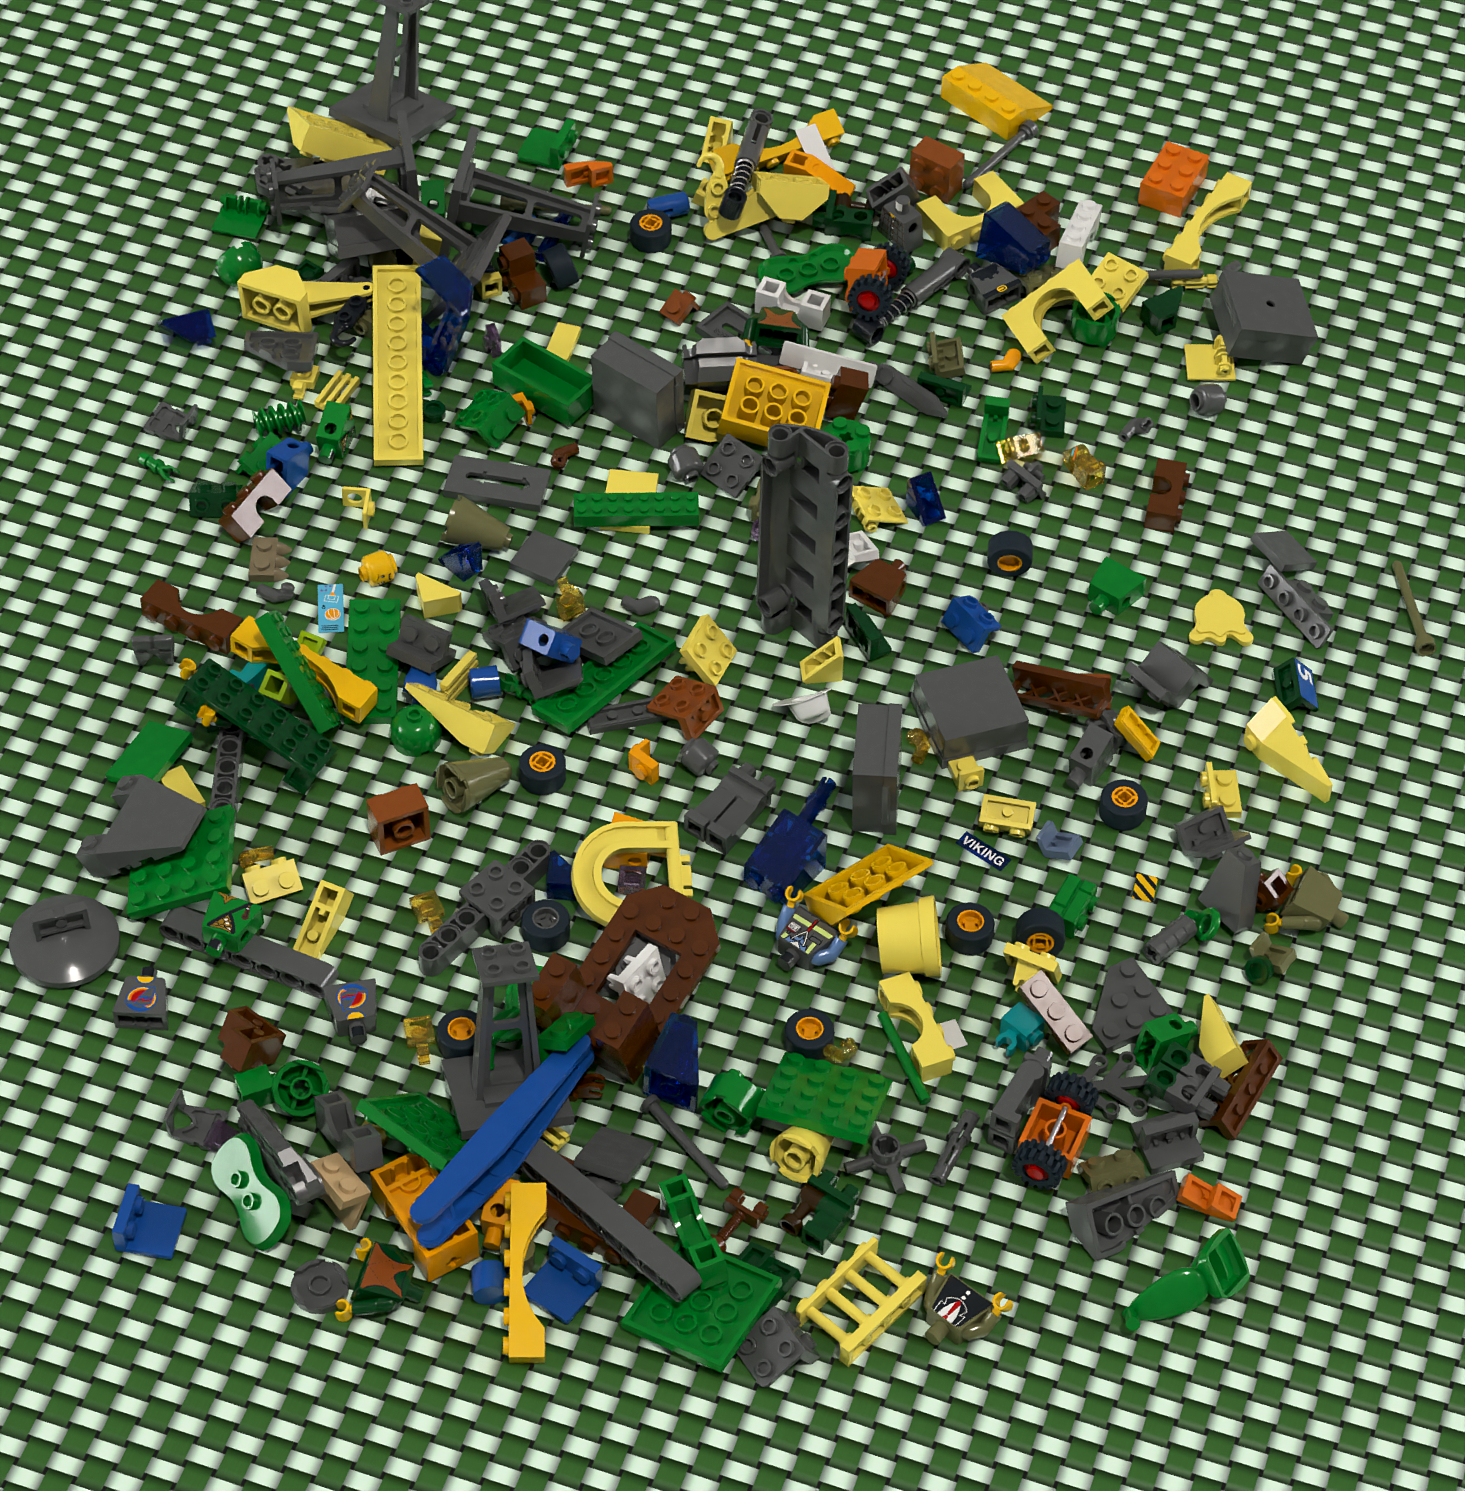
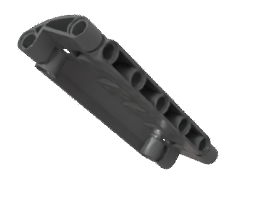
M775 424L769 428L768 451L761 459L756 604L761 612V629L765 633L775 635L791 626L819 649L838 636V630L842 626L845 617L853 476L848 472L849 447L839 438L816 428L796 424Z

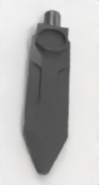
M873 360L869 362L877 365L874 379L879 381L882 386L926 415L948 417V412L935 394L886 363L879 365Z

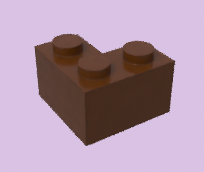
M1043 190L1011 212L1009 233L1041 256H1044L1059 246L1061 225L1058 223L1060 202Z
M523 237L499 246L497 263L502 277V288H506L513 303L516 302L521 310L546 302V283L535 269V251L527 240Z
M248 1006L230 1009L218 1036V1039L225 1043L220 1058L227 1062L231 1069L238 1072L247 1071L265 1064H273L276 1062L286 1034Z

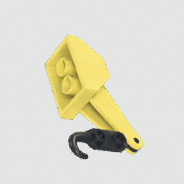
M279 265L244 273L237 282L243 318L280 330L310 332L312 329L311 318L339 310L334 317L333 328L329 334L330 341L338 347H346L356 341V337H352L349 340H340L338 337L342 332L350 330L358 322L368 308L367 302L373 301V283L302 281L298 271Z

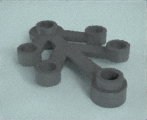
M1129 1051L1122 1052L1119 1055L1118 1062L1103 1080L1092 1081L1097 1073L1102 1074L1107 1070L1108 1059L1101 1054L1095 1055L1092 1058L1090 1066L1082 1075L1077 1074L1078 1078L1085 1077V1082L1091 1081L1094 1084L1092 1088L1096 1087L1098 1092H1106L1129 1106L1130 1113L1133 1116L1142 1117L1146 1114L1148 1106L1146 1100L1137 1098L1123 1089L1145 1087L1149 1075L1120 1078L1125 1071L1134 1068L1136 1057L1133 1053ZM1124 1059H1128V1060H1130L1131 1062H1130V1063H1126V1062H1124L1123 1060H1124ZM1096 1062H1101V1063H1103L1104 1065L1098 1066V1065H1096L1095 1063H1096ZM1099 1095L1095 1106L1102 1110L1103 1117L1107 1120L1117 1119L1120 1111L1119 1104L1115 1101H1107ZM1139 1105L1143 1108L1136 1109L1134 1106ZM1107 1109H1114L1115 1112H1108Z

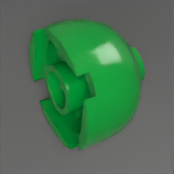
M241 242L243 246L238 249L232 246L216 261L215 264L218 268H215V272L227 285L238 287L237 282L244 273L263 269L262 256L252 242Z
M407 705L401 708L392 718L389 730L390 740L397 752L405 756L420 757L421 753L427 751L431 753L440 745L442 739L441 724L423 705Z
M297 1059L287 1062L278 1069L273 1078L271 1090L274 1101L281 1110L290 1115L303 1117L315 1112L314 1096L329 1093L330 1086L320 1066L311 1061Z

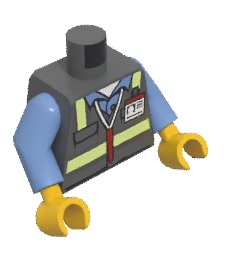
M793 886L787 887L785 896L788 902L783 904L776 926L775 937L778 941V952L781 954L777 959L778 965L785 971H789L795 964L805 970H811L815 966L834 962L847 945V938H853L858 934V928L853 925L846 932V928L850 925L851 921L843 919L839 923L838 930L799 905L796 909L794 907L795 904L803 900L804 894L802 890H799L798 896L792 899Z

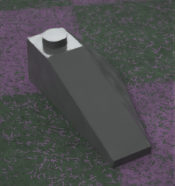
M1170 1170L1088 1193L1065 1202L1071 1230L1094 1260L1099 1261L1121 1252L1135 1235L1139 1236L1150 1221L1154 1218H1159L1177 1202L1179 1186L1176 1172Z

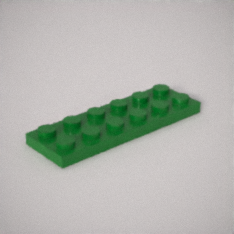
M350 599L346 668L359 678L372 682L378 688L377 704L360 724H391L392 718L397 713L399 660L386 655L387 646L398 640L401 599ZM344 716V724H359Z
M640 621L637 622L634 627L641 630L642 640L607 666L590 659L582 666L583 681L578 686L572 689H562L548 698L542 697L531 706L532 714L569 735L677 649L676 640Z

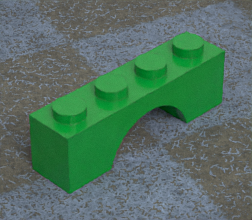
M686 1173L659 1182L663 1206L690 1265L699 1273L702 1279L700 1284L701 1290L728 1281L729 1277L725 1258L716 1238L711 1237L706 1227L696 1195Z

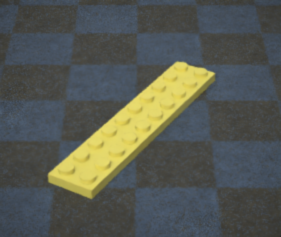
M373 265L374 466L423 465L420 265Z

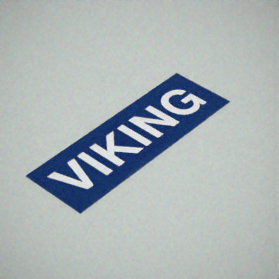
M967 831L956 842V844L999 871H1002L1012 860Z

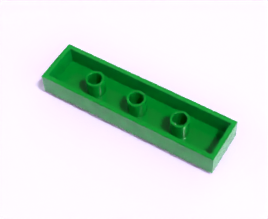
M698 492L573 493L574 527L699 526Z
M275 610L255 619L256 625L317 732L323 734L342 724L340 722V715L332 708V701L324 693V687L321 683H318L315 671L310 669L307 664L309 663L307 657L304 654L302 655L299 650V643L296 640L294 641L291 636V629L283 622V615Z

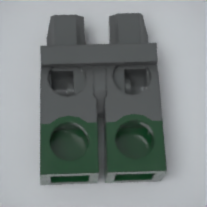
M1173 1041L1161 1058V1061L1147 1078L1143 1094L1152 1099L1156 1096L1169 1103L1179 1112L1186 1114L1195 1112L1198 1116L1210 1121L1218 1108V1104L1208 1099V1096L1211 1094L1223 1101L1230 1091L1231 1084L1220 1077L1222 1071L1220 1068L1212 1067L1207 1061Z

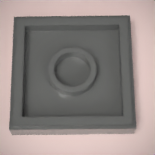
M534 530L509 562V569L554 587L577 556L578 548Z
M1288 531L1254 533L1250 539L1280 572L1314 569L1318 563Z

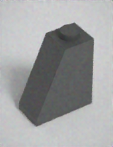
M1243 845L1227 849L1198 898L1207 908H1217L1221 921L1234 933L1249 930L1253 926L1261 861L1254 856V853L1249 848Z

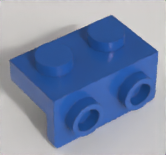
M970 595L954 597L941 620L972 653L980 652L989 633L999 631L1001 625L995 620L994 616L987 612L976 598Z

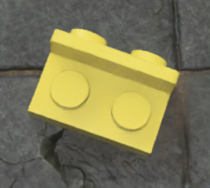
M1206 762L1205 771L1200 772V786L1205 787L1203 807L1210 809L1216 805H1223L1227 818H1241L1242 807L1236 770H1213L1212 762Z

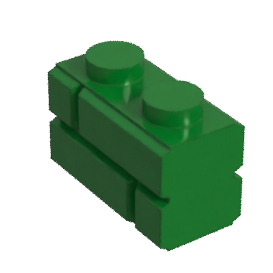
M1072 874L1067 875L1048 908L1057 912L1063 918L1065 937L1070 939L1074 938L1078 930L1081 932L1084 930L1088 921V916L1086 915L1089 911L1094 912L1099 902V897L1096 896L1098 888L1096 884L1087 880L1083 881L1080 877Z

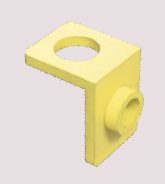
M342 487L343 505L363 507V528L368 529L370 516L374 517L375 502H372L371 488ZM355 493L360 495L362 499L354 501L348 495Z

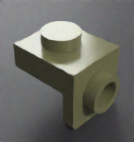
M1261 932L1249 947L1252 958L1257 955L1267 957L1273 964L1274 973L1284 974L1297 958L1294 948L1272 944L1267 932Z

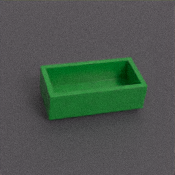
M523 336L492 363L494 385L512 395L523 392L526 399L532 401L534 408L568 427L594 404L591 374Z

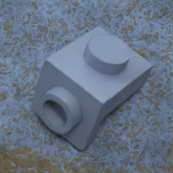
M1047 821L1036 837L1043 856L1047 858L1072 860L1083 843L1080 834L1057 832L1053 821Z

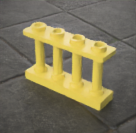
M872 1237L867 1243L862 1242L856 1248L854 1255L848 1261H842L837 1266L834 1274L828 1280L823 1279L817 1285L815 1292L809 1298H803L795 1309L796 1317L801 1322L799 1327L811 1319L840 1343L839 1360L847 1367L926 1291L927 1277L919 1270L911 1278L909 1276L905 1278L877 1256L878 1239ZM869 1263L898 1286V1290L892 1296H885L861 1277L858 1272ZM850 1282L878 1304L879 1307L872 1315H866L838 1291L846 1283ZM830 1300L859 1323V1328L853 1333H846L823 1315L819 1309Z

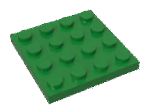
M231 804L206 811L184 850L154 860L152 857L141 860V866L135 868L130 865L127 915L131 920L210 899L214 891L224 894L231 893L235 809Z
M785 1052L757 1106L756 1116L866 1145L891 1091L893 1080L887 1079L880 1074H868L858 1071L853 1067H842L831 1064L826 1060L804 1058L799 1053Z
M421 1092L360 1099L356 1110L364 1115V1119L367 1122L379 1125L386 1130L385 1134L388 1137L400 1140L407 1145L409 1152L422 1156L429 1161L428 1164L431 1168L440 1172L470 1140H461L454 1115Z
M678 1240L672 1250L689 1263ZM722 1253L726 1261L728 1281L701 1290L699 1285L681 1302H676L650 1280L621 1320V1326L624 1330L722 1373L782 1286V1279Z

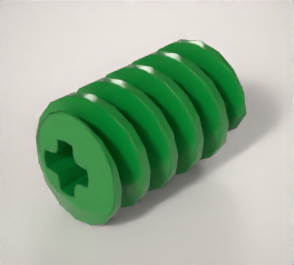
M300 399L296 401V407L289 401L287 402L286 409L279 403L277 404L276 411L271 405L268 406L267 413L262 407L258 408L257 415L252 410L255 429L259 437L260 435L264 437V431H267L269 434L274 432V429L280 435H283V427H286L289 433H292L293 425H296L298 430L302 431V424H306L304 408Z

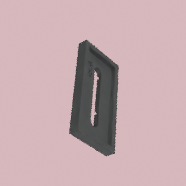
M726 301L695 326V332L703 338L735 337L723 329L724 326L733 327V330L743 335L745 323L752 316ZM762 346L770 355H763L757 351V363L768 366H783L779 363L782 348Z
M455 455L443 489V497L457 499L458 494L473 502L540 512L551 479V470ZM472 475L527 484L529 487L520 489V487L490 482L480 483L478 480H471L467 477Z

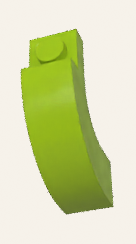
M301 630L297 642L306 645L311 651L321 656L327 640ZM271 669L267 670L258 692L286 705L293 704L299 700L282 669L278 672Z

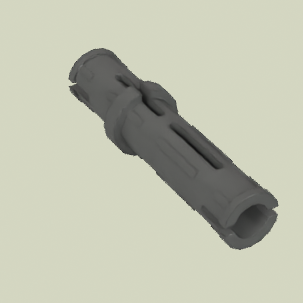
M965 1109L957 1126L951 1129L949 1133L950 1139L928 1177L934 1185L945 1186L964 1147L970 1144L972 1140L971 1134L980 1119V1116L975 1111ZM964 1130L959 1142H957L961 1132ZM950 1153H952V1155H951V1157H950L948 1163H947L946 1165H944V1164L946 1163V1161H947V1159H948Z

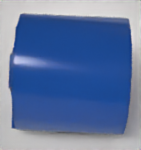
M496 665L469 669L468 677L472 699L501 696L500 680Z
M484 1260L472 1266L473 1299L477 1303L491 1305L500 1303L507 1298V1296H504L506 1270L502 1262Z

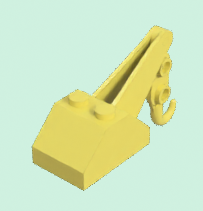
M709 152L701 155L697 162L698 168L707 159H711L715 163V170L707 182L704 214L709 221L704 225L703 233L710 240H716L776 216L785 223H795V220H804L828 200L830 185L821 177L753 171L751 186L753 188L746 192L747 201L741 217L737 220H728L719 213L720 203L725 190L728 188L722 158L716 153Z

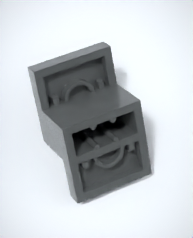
M1160 641L1155 644L1140 665L1129 661L1124 668L1130 674L1128 678L1140 688H1145L1148 691L1147 694L1158 703H1163L1167 707L1172 704L1180 708L1199 684L1208 688L1214 681L1213 678L1177 649Z

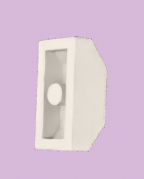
M862 530L850 533L848 568L860 563L870 564L875 559H879L878 548Z

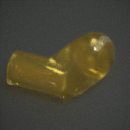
M914 728L907 732L906 738L909 740V743L916 746L911 760L915 764L921 765L924 763L929 752L930 743L922 729Z
M259 847L241 852L238 857L241 868L245 869L255 865L254 862L274 859L273 847Z
M846 1038L847 1042L841 1041V1048L833 1044H827L823 1054L836 1063H842L856 1055L858 1046L855 1045L853 1038Z

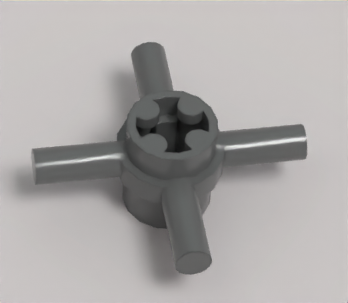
M876 1123L870 1135L873 1143L869 1149L868 1156L845 1162L843 1164L845 1172L848 1174L871 1167L875 1173L888 1176L895 1192L901 1194L906 1191V1186L898 1171L902 1157L927 1150L926 1141L921 1139L900 1145V1141L896 1136L888 1133L881 1134Z

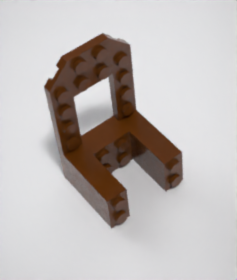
M666 885L626 895L580 968H578L577 964L553 952L539 973L540 980L533 982L532 993L535 1020L540 1034L565 1012L579 1011L582 1014L594 1015L596 1026L586 1033L591 1039V1048L594 1051L593 1063L634 1085L642 1073L648 1057L664 1031H667L669 1015L671 1014V1023L669 1024L671 1027L721 949L711 909ZM636 934L680 956L650 1004L625 990L615 1004L598 995L607 981V976L613 972Z

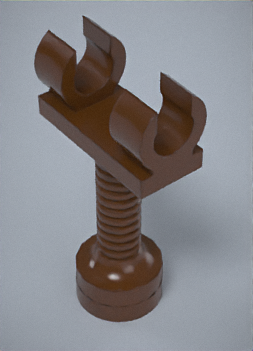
M738 1187L732 1190L724 1202V1210L733 1216L716 1235L710 1234L712 1238H716L722 1253L727 1249L726 1240L742 1221L757 1230L760 1223L769 1214L767 1209L770 1206L762 1201L755 1205L753 1211L743 1206L742 1204L746 1198L743 1195L746 1192Z

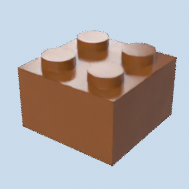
M925 136L911 151L909 176L913 180L916 189L932 197L936 195L942 202L948 204L962 189L965 154Z
M417 783L402 786L397 790L378 794L366 800L369 833L381 856L431 839L429 807Z

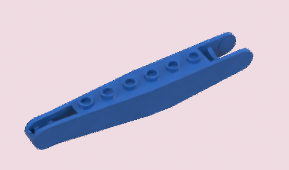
M585 1034L567 1051L555 1050L485 1121L412 1204L410 1208L412 1220L415 1223L423 1224L417 1232V1240L421 1246L434 1248L441 1245L519 1168L583 1073L593 1063L594 1051L591 1048L592 1043L588 1035Z

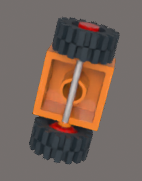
M885 242L884 246L880 243L874 249L858 248L855 255L851 257L850 264L844 270V280L848 281L845 301L848 302L849 312L853 314L858 312V318L860 319L863 315L866 316V321H869L871 317L875 321L878 317L882 318L887 313L893 302L892 297L894 295L890 289L895 288L896 284L898 286L901 285L911 267L909 266L911 259H907L909 254L908 252L902 253L904 250L902 246L897 249L896 243L890 246V242Z
M1064 1071L1063 1074L1057 1072L1056 1075L1052 1076L1043 1095L1044 1099L1039 1097L1021 1134L1017 1152L1011 1163L1012 1170H1015L1014 1174L1022 1176L1021 1181L1030 1182L1029 1185L1032 1187L1035 1184L1038 1186V1189L1043 1190L1045 1186L1047 1190H1051L1052 1187L1056 1188L1059 1185L1062 1177L1070 1179L1089 1137L1092 1122L1091 1114L1099 1098L1097 1088H1092L1094 1084L1091 1081L1085 1082V1077L1078 1078L1077 1073L1074 1072L1072 1075H1069L1068 1071Z

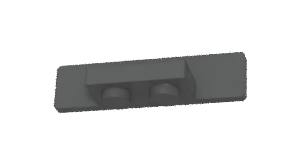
M1269 565L1258 580V585L1316 648H1322L1333 632V628L1326 622L1334 615L1328 607V603L1312 590V585L1307 581L1287 580L1274 565Z

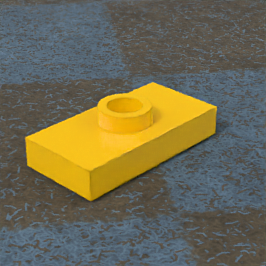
M1129 705L1122 708L1114 725L1146 762L1153 759L1161 742Z

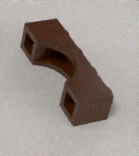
M159 579L140 598L142 615L148 620L160 623L171 631H177L193 641H198L207 645L212 650L220 651L226 655L231 651L230 635L243 622V618L222 608L213 613L201 615L184 610L181 607L179 589Z

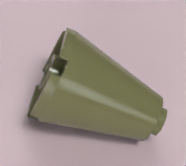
M458 494L457 500L455 499L445 523L447 530L445 533L442 532L440 540L445 543L502 551L503 547L509 548L513 534L509 533L510 527L465 496Z
M502 757L446 762L437 768L436 784L437 788L442 787L444 795L440 797L446 807L455 814L463 813L506 784L511 778L512 768L510 763Z

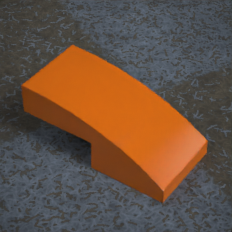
M582 161L564 164V184L568 188L589 182L591 188L613 183V164L605 161Z
M1188 1173L1183 1177L1176 1200L1204 1214L1233 1222L1236 1219L1242 1196L1220 1183L1211 1186Z

